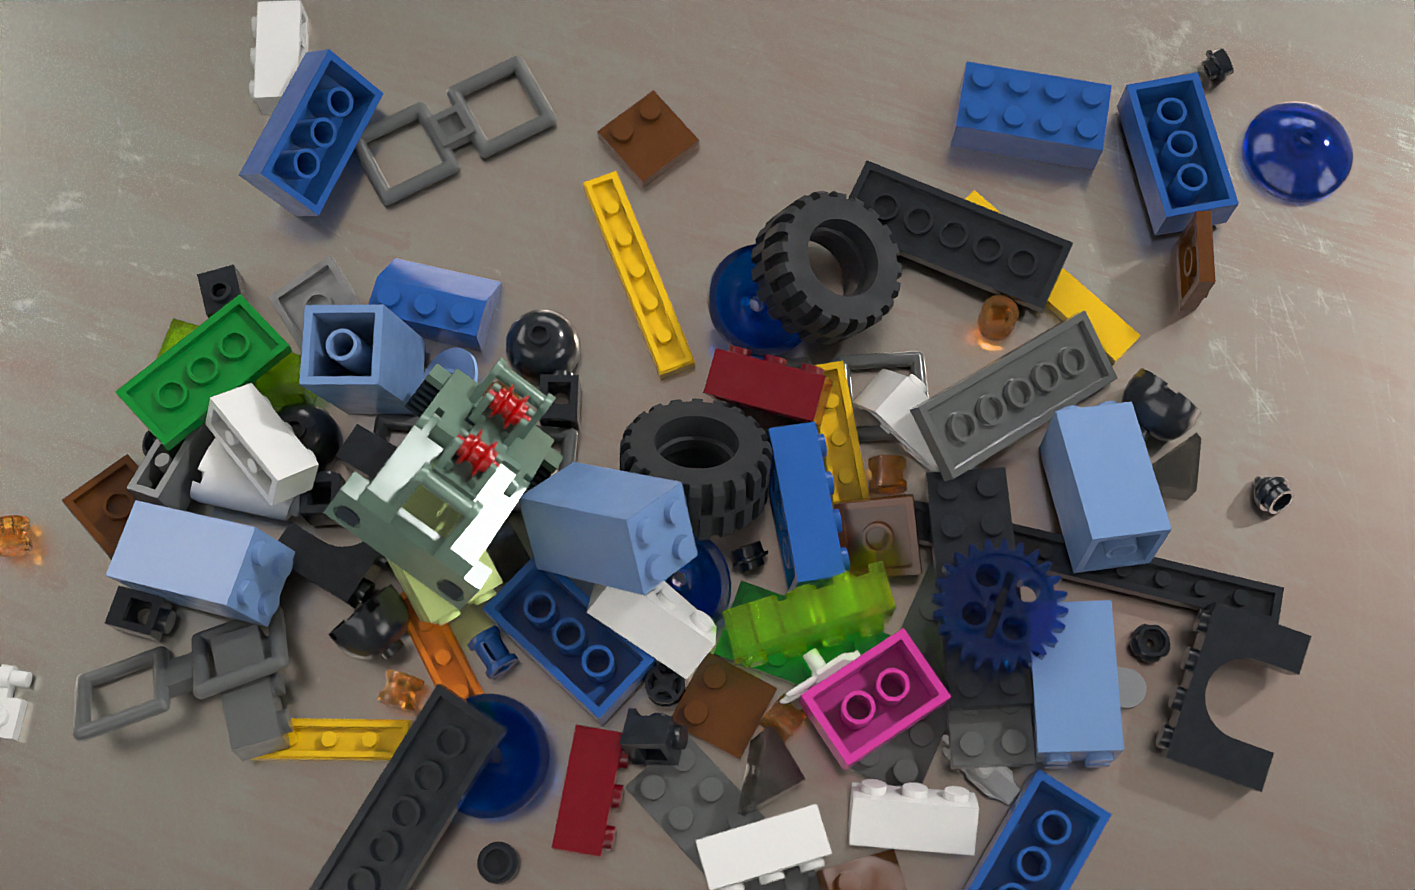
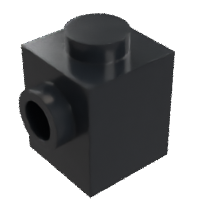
M234 264L197 274L208 318L239 294L249 302L244 278Z
M331 471L317 472L312 490L300 494L299 514L309 525L339 524L323 512L346 483L341 474Z

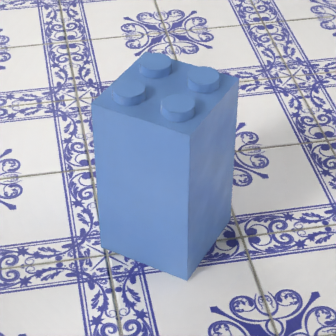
M305 305L299 385L347 414H414L404 406L423 382L426 340L385 305Z
M1105 401L1097 406L1082 408L1071 405L1055 411L1039 446V451L1073 572L1079 573L1150 563L1172 528L1132 401L1123 403Z
M573 462L524 493L519 499L536 567L540 570L645 595L697 556L682 482Z
M135 500L105 576L131 589L164 597L173 604L268 627L272 615L278 609L279 596L286 577L292 570L295 551L253 526Z
M1112 600L1028 603L1024 623L1034 704L1030 706L1036 762H1043L1045 769L1068 768V763L1072 761H1085V767L1088 768L1109 767L1110 762H1114L1124 751Z

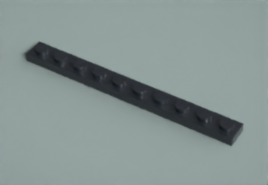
M914 500L919 544L932 547L928 503ZM1012 523L1018 568L1198 611L1201 608L1206 610L1208 604L1217 602L1279 624L1284 587L1158 557H1153L1152 561L1146 564L1074 573L1063 535Z

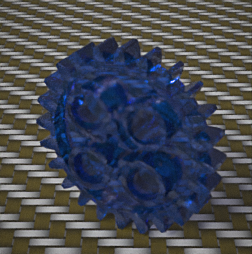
M1003 538L999 549H994L991 541L986 539L983 551L981 552L971 543L967 549L968 558L959 552L954 554L953 560L957 567L944 564L942 572L948 579H936L934 586L944 593L932 595L931 603L942 606V608L933 611L932 619L945 622L938 628L937 634L938 636L951 635L946 648L951 650L960 646L963 649L959 658L961 662L970 655L976 657L975 669L977 670L984 661H988L994 674H996L1000 663H1005L1009 673H1013L1016 669L1017 660L1028 669L1032 665L1031 654L1043 660L1047 652L1042 644L1054 648L1058 640L1051 632L1062 633L1066 627L1065 624L1056 619L1066 617L1069 612L1068 608L1057 605V603L1065 600L1068 595L1067 591L1054 589L1060 583L1061 575L1049 577L1047 573L1052 565L1051 561L1039 566L1036 563L1039 551L1035 550L1028 557L1023 555L1024 543L1022 542L1012 551L1008 548L1007 539ZM981 572L990 573L995 577L997 584L993 587H984L978 583L975 575ZM1012 573L1014 578L1004 602V609L998 619L993 637L987 639L985 632L995 608V602L1001 591L1006 574ZM1022 586L1032 589L1036 600L1025 602L1019 599L1015 589ZM968 609L977 610L982 615L984 622L979 625H970L963 619L962 612ZM1005 624H1015L1022 630L1023 638L1010 640L1003 634L1002 626Z

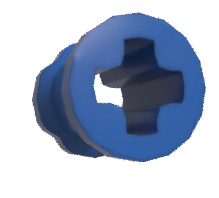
M497 626L483 630L467 644L470 651H476L487 668L485 674L488 679H493L503 674L519 660L515 653L510 654L500 639L499 634L501 631Z

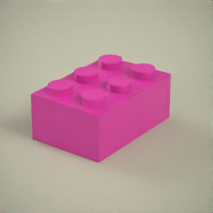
M902 628L801 694L799 704L842 769L846 771L945 705L951 696L908 633Z

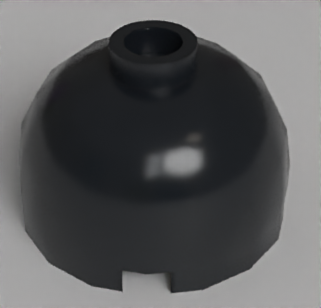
M534 309L522 314L511 325L506 336V357L512 371L529 381L530 384L540 386V374H553L556 370L571 372L581 358V342L574 325L563 314L550 309Z
M1140 368L1125 387L1121 402L1132 401L1144 441L1149 436L1161 441H1169L1185 435L1196 424L1197 419L1202 414L1201 411L1182 393H1175L1167 387L1168 383L1152 372Z
M306 402L288 404L276 411L280 418L292 427L295 436L304 447L313 452L319 463L317 472L331 470L337 462L335 455L340 450V447H342L344 441L341 429L330 413L313 403Z
M389 584L354 610V613L347 618V622L342 620L330 631L328 636L347 656L357 660H371L382 655L387 660L405 645L400 638L409 627L410 615L408 606L394 586Z

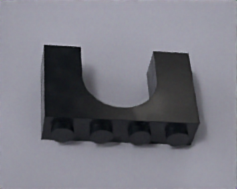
M357 424L335 456L347 468L373 481L397 447ZM293 522L289 523L278 539L279 542L295 551L293 572L355 610L360 603L364 604L373 594L376 586L373 582L381 570L385 571L390 567L386 557L364 541L345 547L330 545Z
M1215 602L1208 604L1206 610L1201 608L1195 619L1193 631L1198 632L1194 647L1189 646L1182 659L1181 669L1185 670L1181 686L1175 685L1169 699L1168 707L1173 709L1169 723H1163L1157 735L1156 746L1160 747L1158 757L1243 788L1262 792L1274 753L1232 738L1223 733L1214 724L1209 716L1205 702L1207 684L1213 673L1220 666L1234 659L1246 660L1286 675H1299L1312 636Z

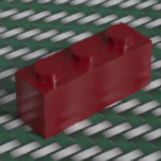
M729 345L728 351L715 349L703 393L713 399L805 423L816 422V426L821 427L833 384L827 376L823 375L824 369L809 364H802L801 369L786 366L788 360L765 354L764 360L750 357V350Z
M575 725L552 842L553 850L597 859L604 858L605 850L612 851L616 826H611L610 820L612 810H620L624 785L617 784L620 768L627 769L629 764V754H626L620 745L623 732Z

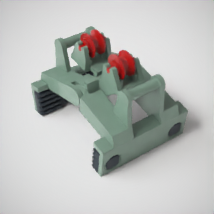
M500 357L480 384L458 368L451 374L442 366L436 364L404 406L418 416L419 420L374 480L369 482L354 471L323 512L459 610L480 591L492 573V570L478 559L524 493L548 479L563 459L562 455L551 448L554 439L535 426L551 406L555 397L550 393L546 396L506 366L507 361ZM495 378L509 388L508 390H506L501 385L495 382L493 386L486 392L484 397H482L484 392L491 385ZM513 391L522 398L518 399L516 396H514ZM526 402L530 403V404H531L532 406H534L536 409H535V410L531 409V408H530L528 405H526L525 403H526ZM435 460H437L436 464L432 468V464L435 462ZM419 485H422L461 514L445 538L402 508Z

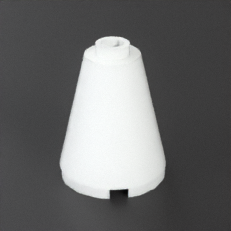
M214 439L198 467V470L202 471V481L200 484L193 481L190 490L191 499L205 504L287 521L291 515L299 516L300 495L271 506L218 439Z

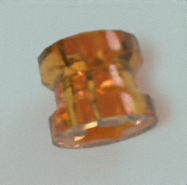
M1002 295L992 296L985 301L977 319L978 330L982 336L993 341L1004 340L1010 336L1019 316L1018 307L1015 302Z
M878 455L869 458L868 469L872 472V479L868 483L869 492L879 495H894L907 491V481L903 478V471L907 467L906 458L900 455Z
M23 515L0 517V557L20 556L33 550L32 540L27 536V531L30 529V518Z
M387 669L384 675L386 680L384 690L378 692L376 701L396 709L414 713L417 706L414 699L417 692L423 689L425 681L400 671Z
M785 693L778 698L759 722V725L764 729L774 731L777 734V740L783 745L788 742L808 717L803 709L795 708L791 702L787 704L780 703V700L786 696Z

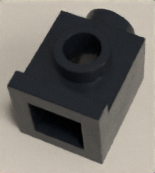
M556 370L553 374H540V391L546 396L550 393L555 397L551 406L540 418V425L580 430L581 382L579 375H573L572 372L566 370ZM559 398L568 400L567 404H555Z
M118 585L104 624L119 632H126L160 641L162 633L168 634L172 630L176 614L175 611L171 610L173 603L164 597ZM150 612L146 624H143V616Z
M629 708L620 745L625 753L629 754L631 762L635 765L678 766L681 752L686 749L688 744L687 727L685 725H677L673 716L663 713H653L650 716L640 715L636 708Z

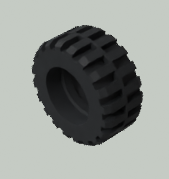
M816 191L809 196L804 195L767 221L766 226L759 231L755 239L757 246L752 249L751 263H755L756 267L751 270L753 283H758L759 290L756 291L760 303L763 301L769 308L767 314L773 321L778 319L782 323L781 328L790 335L795 332L799 333L798 338L809 343L816 340L820 345H830L834 342L840 343L881 321L882 317L888 314L894 306L893 299L898 297L901 283L897 282V279L902 277L901 263H897L896 257L900 255L897 243H892L889 237L892 232L887 224L883 226L878 220L880 216L872 208L868 210L864 208V202L853 196L846 199V194L832 191L829 194L826 191ZM809 241L826 248L838 261L844 277L843 296L827 289L815 276L808 258Z
M692 398V401L682 402L681 399L671 400L668 405L663 406L660 403L652 406L649 413L643 411L629 424L623 433V439L620 441V471L682 482L693 537H698V541L710 540L711 536L719 535L722 538L731 535L734 529L742 530L764 510V505L767 503L769 496L772 447L764 429L760 428L761 426L752 416L745 417L743 410L734 406L732 408L725 407L723 402L713 400V403L703 402V399Z

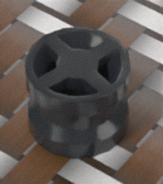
M664 664L652 667L645 679V689L649 700L662 708H670L677 705L685 692L684 677Z

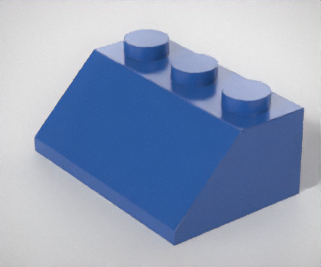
M394 258L377 276L368 305H385L423 339L482 352L502 282Z

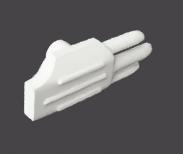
M812 649L803 656V659L812 671V676L787 692L786 696L780 700V703L787 704L794 701L801 694L860 657V653L858 650L852 653H843L826 664L817 649Z
M945 734L942 740L949 746V738ZM943 747L942 752L950 760V751ZM1008 767L961 769L965 773L966 778L989 798L1000 800L1009 805L1020 792L1014 781L1012 771Z

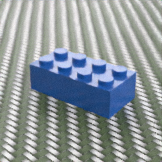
M330 49L306 52L242 167L239 176L294 216H319L384 93Z
M967 61L960 83L950 146L1094 170L1103 152L1112 85Z
M1198 72L1126 85L1117 104V109L1155 236L1184 231L1196 211H1212V225L1226 223L1239 205Z
M816 422L769 428L767 435L772 447L769 498L788 597L799 599L835 593L846 576L845 571L850 570V561L847 548H840L838 533L842 532V520L839 510L832 507L830 495L834 494L835 489L831 471L825 472L823 457L827 456V446L824 434H818Z
M533 556L482 609L501 631L593 718L603 725L646 679L647 673L652 667L657 665L656 659L588 614L587 609L590 598L567 576L537 569Z
M1040 769L1035 770L1028 776L963 890H1070L1112 814Z

